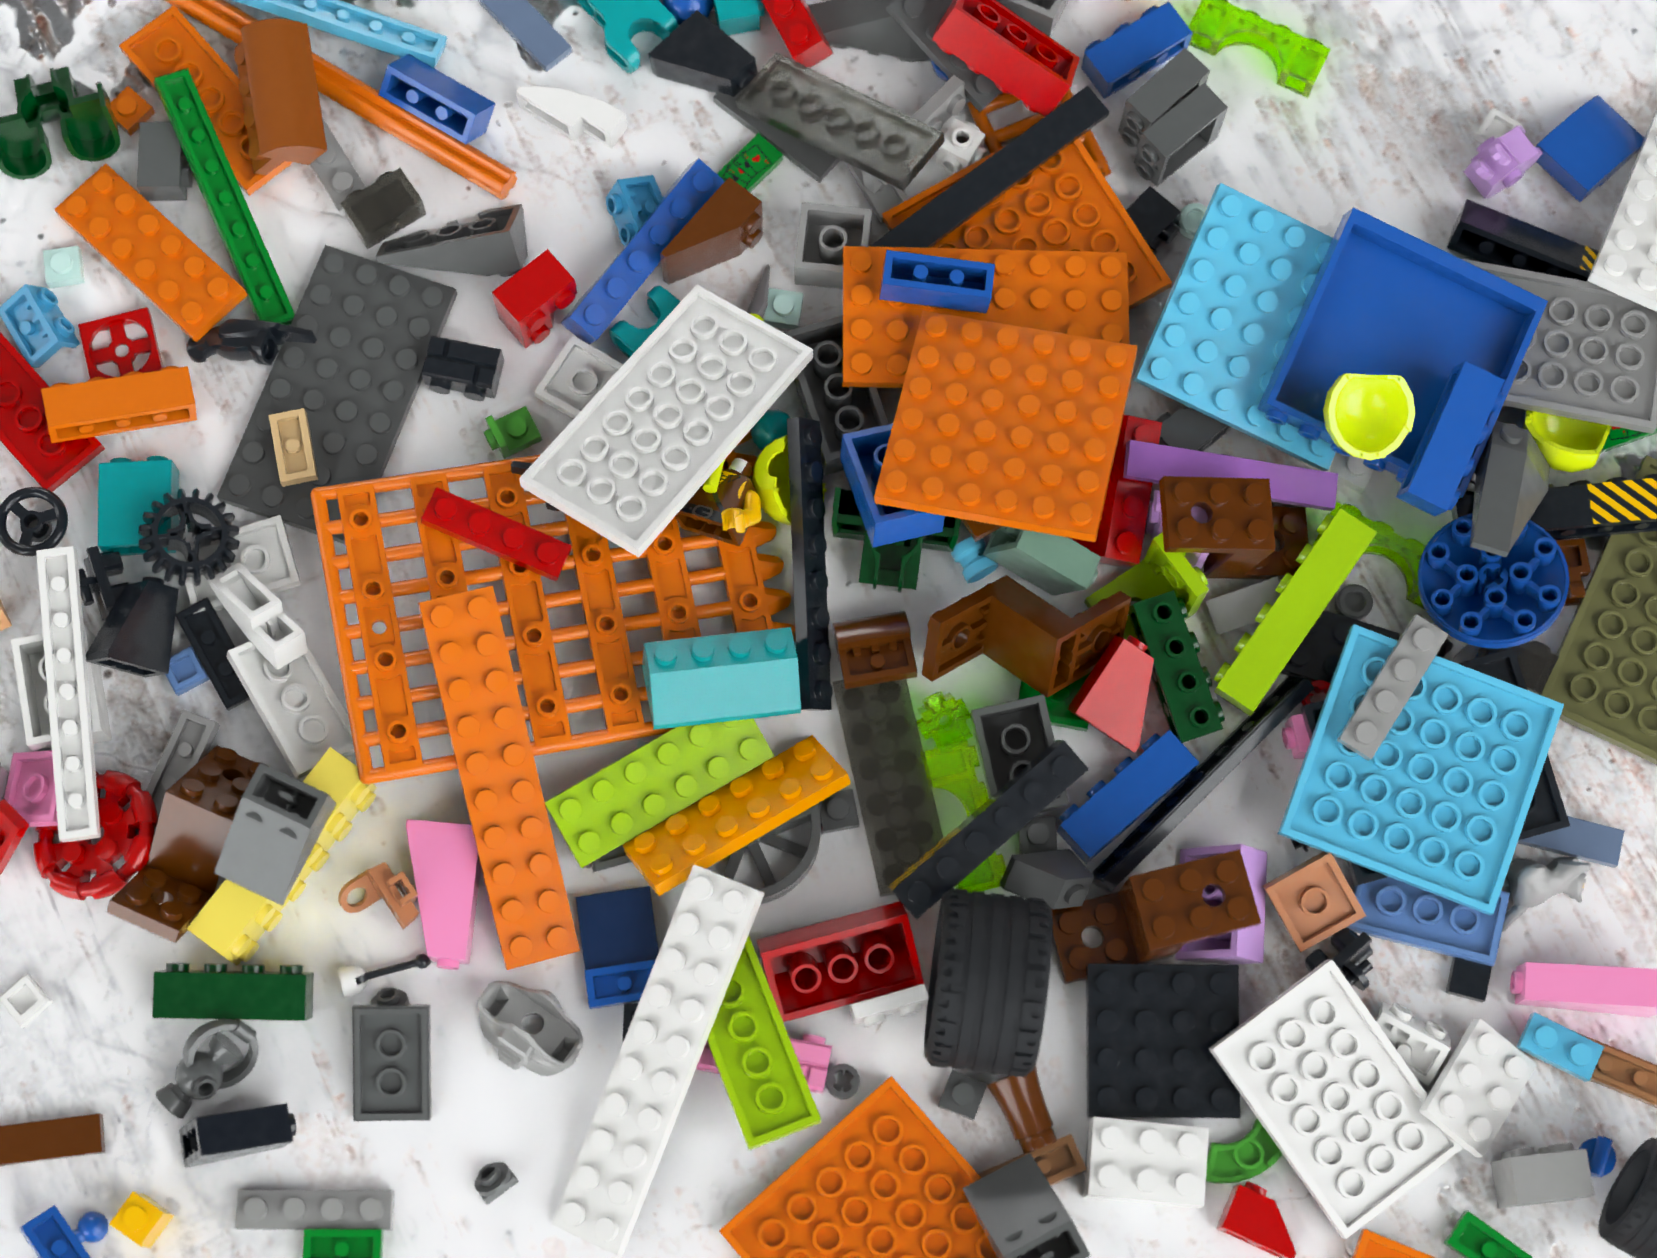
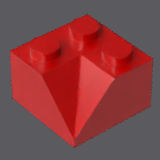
M547 249L496 288L492 295L499 319L526 349L531 344H539L548 337L553 328L555 310H562L569 306L578 292L575 279Z

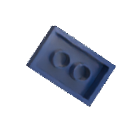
M893 423L842 434L840 461L872 548L943 531L945 516L875 504L874 494Z

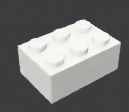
M83 625L85 651L87 653L96 636ZM43 633L12 639L11 646L26 745L32 751L52 750ZM86 662L93 744L110 741L112 737L100 665Z
M1103 1117L1091 1118L1088 1125L1087 1170L1085 1172L1083 1197L1196 1209L1203 1207L1205 1203L1209 1128Z

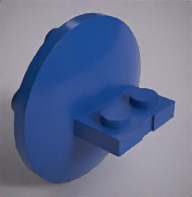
M1473 513L1461 516L1443 526L1426 545L1418 569V591L1421 602L1430 618L1439 628L1451 637L1466 644L1482 648L1499 649L1529 642L1544 633L1556 621L1567 598L1569 571L1561 548L1547 531L1529 520L1508 555L1503 557L1470 547Z

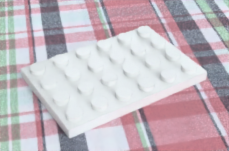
M1332 959L1324 961L1209 1048L1336 1231L1344 1239L1355 1233L1463 1149L1460 1144L1419 1112L1428 1094Z

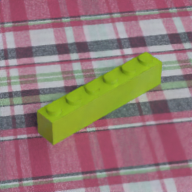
M1342 508L1339 509L1334 517L1329 513L1326 515L1316 532L1321 534V537L1314 546L1307 543L1295 560L1301 565L1294 576L1288 572L1285 574L1275 591L1280 593L1278 599L1273 606L1268 602L1265 603L1254 619L1260 625L1253 635L1248 632L1244 633L1234 648L1239 653L1232 665L1225 661L1213 678V680L1219 683L1214 693L1248 716L1253 714L1378 533Z

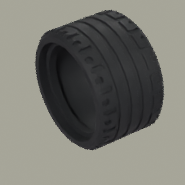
M951 888L943 894L933 949L924 1036V1057L931 1066L943 1068L949 1066L952 1069L965 1070L966 1068L982 1073L990 1071L991 1074L999 1075L1007 1073L1009 1076L1025 1077L1034 1070L1043 1032L1052 952V910L1044 899L1030 897L1024 899L1022 896L1013 895L1006 897L1004 894L997 893L989 895L985 894V892H968V890Z

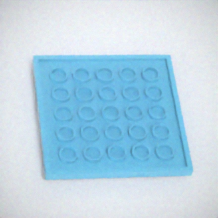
M1222 183L1218 184L1133 380L1322 471L1329 470L1336 453L1330 448V443L1320 438L1318 441L1307 439L1298 433L1299 428L1288 423L1285 425L1276 424L1265 417L1266 413L1257 408L1333 238Z
M1354 624L1350 627L1278 834L1482 913L1492 915L1495 911L1564 704L1442 657L1435 656L1375 755L1368 761L1336 740L1398 641Z

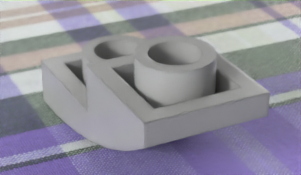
M1276 576L1207 600L1206 603L1217 635L1257 622L1254 619L1265 603L1268 602L1273 606L1280 596V593L1275 591L1280 583L1279 577Z

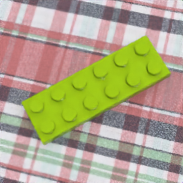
M754 718L674 727L545 801V806L579 867L583 868L774 757V754Z
M748 935L708 1036L707 1043L750 1151L821 1123V1117Z

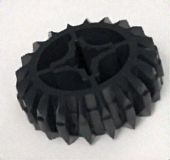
M181 488L178 490L177 499H174L167 492L163 495L164 504L154 500L151 503L153 512H144L142 519L146 524L140 525L138 533L144 536V538L139 540L138 546L140 549L147 550L143 554L144 562L155 561L152 566L154 574L159 573L163 569L166 570L164 576L166 582L171 581L173 575L179 576V585L184 586L187 577H192L193 584L197 587L201 583V575H204L207 580H213L215 578L214 570L218 573H224L227 570L225 562H234L236 555L231 550L239 548L240 541L233 538L239 534V527L230 525L235 519L233 513L222 514L226 508L224 501L217 503L215 506L212 505L214 498L212 493H208L205 500L199 498L200 491L197 488L193 490L192 497H186L184 489ZM192 513L206 518L214 527L211 524L198 523ZM179 514V525L176 528L167 530L166 534L158 535V531L163 523ZM186 525L188 532L193 533L192 537L195 536L192 550L190 542H186V537L183 539ZM220 540L216 551L208 558L199 561V549L203 546L211 545V541ZM163 548H167L168 551L176 550L181 552L186 562L173 558Z

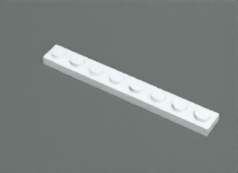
M74 546L37 550L59 840L64 843L101 837L77 549Z

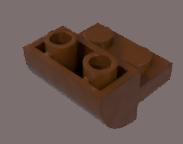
M905 611L832 623L845 689L917 677L911 631Z

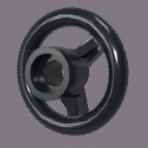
M41 487L22 488L10 494L0 505V542L5 548L17 555L37 556V550L55 548L66 533L68 526L66 507L63 501L50 490ZM27 498H41L49 502L53 508L43 512L28 511L19 502ZM10 511L20 519L22 534L19 543L10 537L6 528V520ZM38 520L35 527L29 528L31 521ZM57 520V524H56L55 530H54V532L52 533V535L50 536V534H51V532H52V523H51V522ZM32 542H42L37 545H32Z

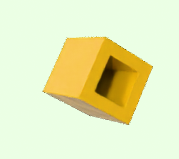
M133 1191L109 1224L137 1245L151 1248L174 1215L145 1194Z

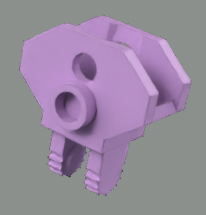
M1517 126L1496 139L1491 137L1484 141L1477 148L1479 153L1471 159L1472 162L1465 169L1464 173L1484 199H1489L1503 189L1518 182L1523 177V173L1534 165L1543 154L1525 136L1526 131L1522 126Z

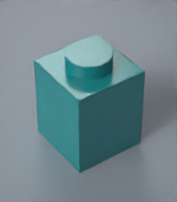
M713 0L717 27L728 36L760 30V17L765 16L762 0Z

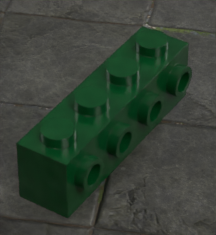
M1174 590L1133 603L1129 607L1128 614L1137 639L1148 646L1145 653L1154 658L1151 679L1169 730L1182 744L1222 730L1221 722L1225 721L1224 713L1220 703L1213 701L1209 687H1212V679L1207 667H1201L1197 656V653L1200 652L1199 642L1195 633L1188 631L1184 619L1188 617V613L1181 597L1177 598Z
M166 963V970L154 972L152 1018L306 1021L313 1016L314 972H303V965H280V972H265V965L243 964L242 971H227V964H204V970H189L190 963Z

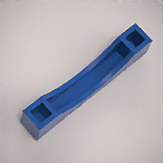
M699 158L688 165L633 238L583 294L561 321V324L577 338L589 345L595 342L660 263V253L725 181Z

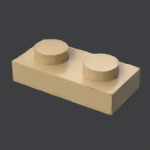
M305 409L268 415L281 485L284 487L319 480Z

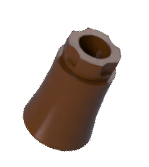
M1036 1065L1034 1070L1025 1077L1008 1075L987 1084L1009 1124L1015 1141L1019 1140V1145H1021L1024 1154L1056 1142L1054 1130L1051 1127L1054 1123L1040 1087Z

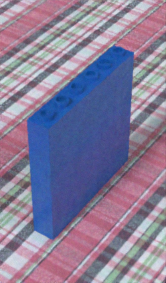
M1353 207L1343 215L1257 409L1265 412V417L1268 420L1279 425L1288 423L1299 428L1298 433L1301 436L1314 441H1318L1320 438L1330 443V448L1333 451L1344 456H1350L1335 445L1326 430L1323 408L1327 392L1337 378L1344 373L1402 376L1414 398L1415 418L1412 431L1408 432L1400 446L1385 458L1364 459L1363 464L1372 470L1383 472L1385 469L1397 475L1395 479L1402 483L1452 369L1462 362L1468 361L1505 381L1500 390L1503 393V399L1494 413H1490L1486 425L1489 426L1488 433L1480 445H1476L1471 456L1475 458L1474 465L1470 473L1465 478L1462 477L1457 490L1460 491L1459 498H1462L1548 301Z

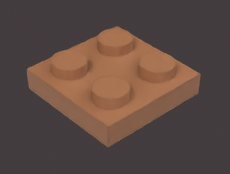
M1321 852L1262 886L1300 952L1305 951L1366 916L1331 853Z

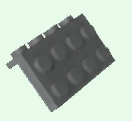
M894 0L885 10L949 79L955 75L964 81L965 97L979 112L1002 92L988 77L983 74L974 73L963 60L954 54L950 55L943 52L937 43L932 40L939 22L953 0Z

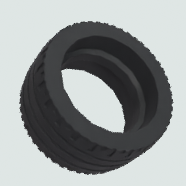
M1650 1138L1642 1143L1627 1160L1608 1193L1598 1224L1600 1237L1634 1258H1657L1656 1138Z

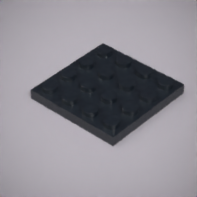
M1086 964L1087 1117L1240 1118V1093L1209 1050L1211 1046L1239 1026V965Z

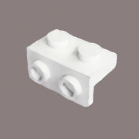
M925 984L852 1003L849 1004L854 1025L863 1022L864 1027H869L885 1022L886 1015L900 1012L901 1017L918 1013L923 1010L921 1005L927 1004L929 997Z

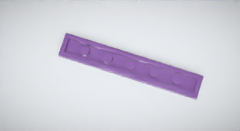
M1135 440L1126 442L1123 478L1158 484L1163 476L1264 478L1270 480L1271 502L1327 511L1335 509L1338 473Z

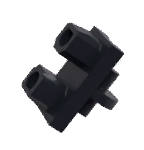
M98 546L86 550L88 557L84 559V565L88 577H86L84 569H79L80 590L84 606L94 603L92 593H94L102 621H104L110 614L126 584L129 583L110 585L108 577L122 574L124 570L119 551L100 553Z
M1345 927L1331 938V944L1339 951L1332 960L1351 987L1355 985L1358 989L1364 991L1370 985L1365 975L1373 969L1372 964L1367 960L1373 954L1369 945L1372 939L1365 932L1358 936L1355 932ZM1320 948L1316 949L1306 957V968L1311 972L1330 958Z

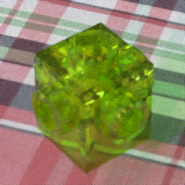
M940 691L923 699L924 705L917 708L921 718L915 722L924 740L931 738L935 748L940 753L973 737L966 722L967 719L971 718V715L962 698L955 700L952 694L947 693L943 695V692ZM947 715V719L944 722L939 723L940 719L943 716Z

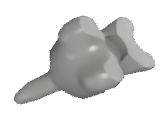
M1577 857L1556 858L1548 865L1539 864L1537 861L1526 858L1516 859L1511 862L1506 876L1510 881V893L1514 906L1506 912L1502 932L1506 931L1528 908L1538 906L1557 894L1564 893L1577 902H1582V892L1588 879L1585 873L1590 870V864L1579 862Z

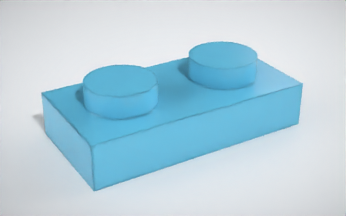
M1536 1012L1530 1014L1516 1046L1518 1049L1584 1082L1590 1081L1604 1049V1046Z

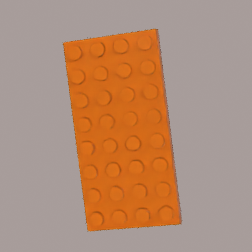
M843 246L842 387L902 388L922 311L1130 344L1128 252ZM886 250L995 264L992 298L987 314L880 300Z

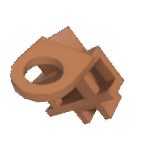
M386 862L359 874L347 882L339 892V905L349 913H358L378 900L383 899L403 930L419 916V912L414 906L418 893L403 871L394 876ZM365 888V896L360 902L356 904L347 903V896L353 889Z

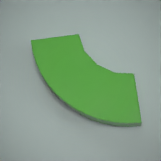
M1256 1118L1250 1132L1239 1141L1229 1144L1210 1143L1207 1153L1206 1182L1230 1184L1248 1180L1270 1168L1283 1155L1258 1118Z

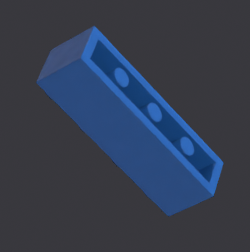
M1464 361L1452 369L1396 498L1434 517L1454 508L1460 496V491L1457 490L1462 477L1465 478L1474 465L1475 458L1471 457L1476 445H1480L1488 433L1489 426L1486 425L1491 412L1494 413L1503 399V393L1500 390L1505 381L1504 379L1468 361Z
M1170 730L1162 737L1158 733L1152 735L1142 744L1141 749L1144 752L1135 760L1128 756L1113 770L1117 775L1106 784L1103 780L1099 781L1086 793L1090 799L1080 808L1074 803L1060 815L1059 819L1062 823L1059 825L1057 833L1085 864L1090 862L1191 774L1200 763Z

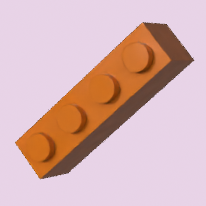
M167 366L159 371L147 373L134 371L120 377L107 379L104 377H94L87 382L75 384L56 383L49 388L41 389L51 443L197 420L188 366Z

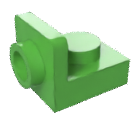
M526 406L497 420H494L492 415L485 418L489 429L483 431L487 442L492 451L499 448L504 459L543 441Z

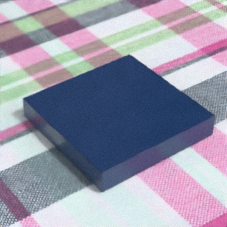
M650 886L576 897L585 970L649 961L657 958L659 949Z

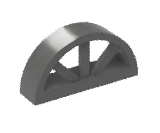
M818 804L732 853L723 876L734 880L744 852L748 848L765 885V888L757 889L765 893L761 904L776 900L793 890L806 877L817 857L821 838V816ZM811 821V838L808 847L777 836ZM759 843H764L803 859L788 876L776 883Z

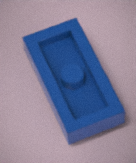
M656 959L584 970L589 1008L597 1009L639 1002Z

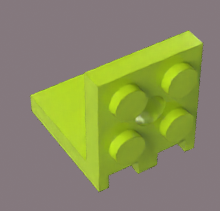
M1162 532L1153 538L1144 560L1085 598L1084 603L1089 609L1100 600L1106 599L1119 591L1130 596L1131 601L1139 602L1174 590L1176 597H1181L1185 603L1188 617L1184 619L1186 620L1199 609L1209 590L1207 587L1208 581L1198 567L1195 566L1193 568L1185 558L1186 553L1164 552ZM1128 615L1123 638L1127 639L1131 635L1137 639Z

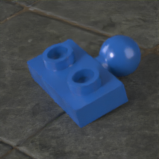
M54 1205L22 1225L20 1231L38 1258H91L82 1243L85 1241L95 1243L102 1240L108 1232L109 1224L103 1214L91 1211L79 1219L77 1228L72 1231Z

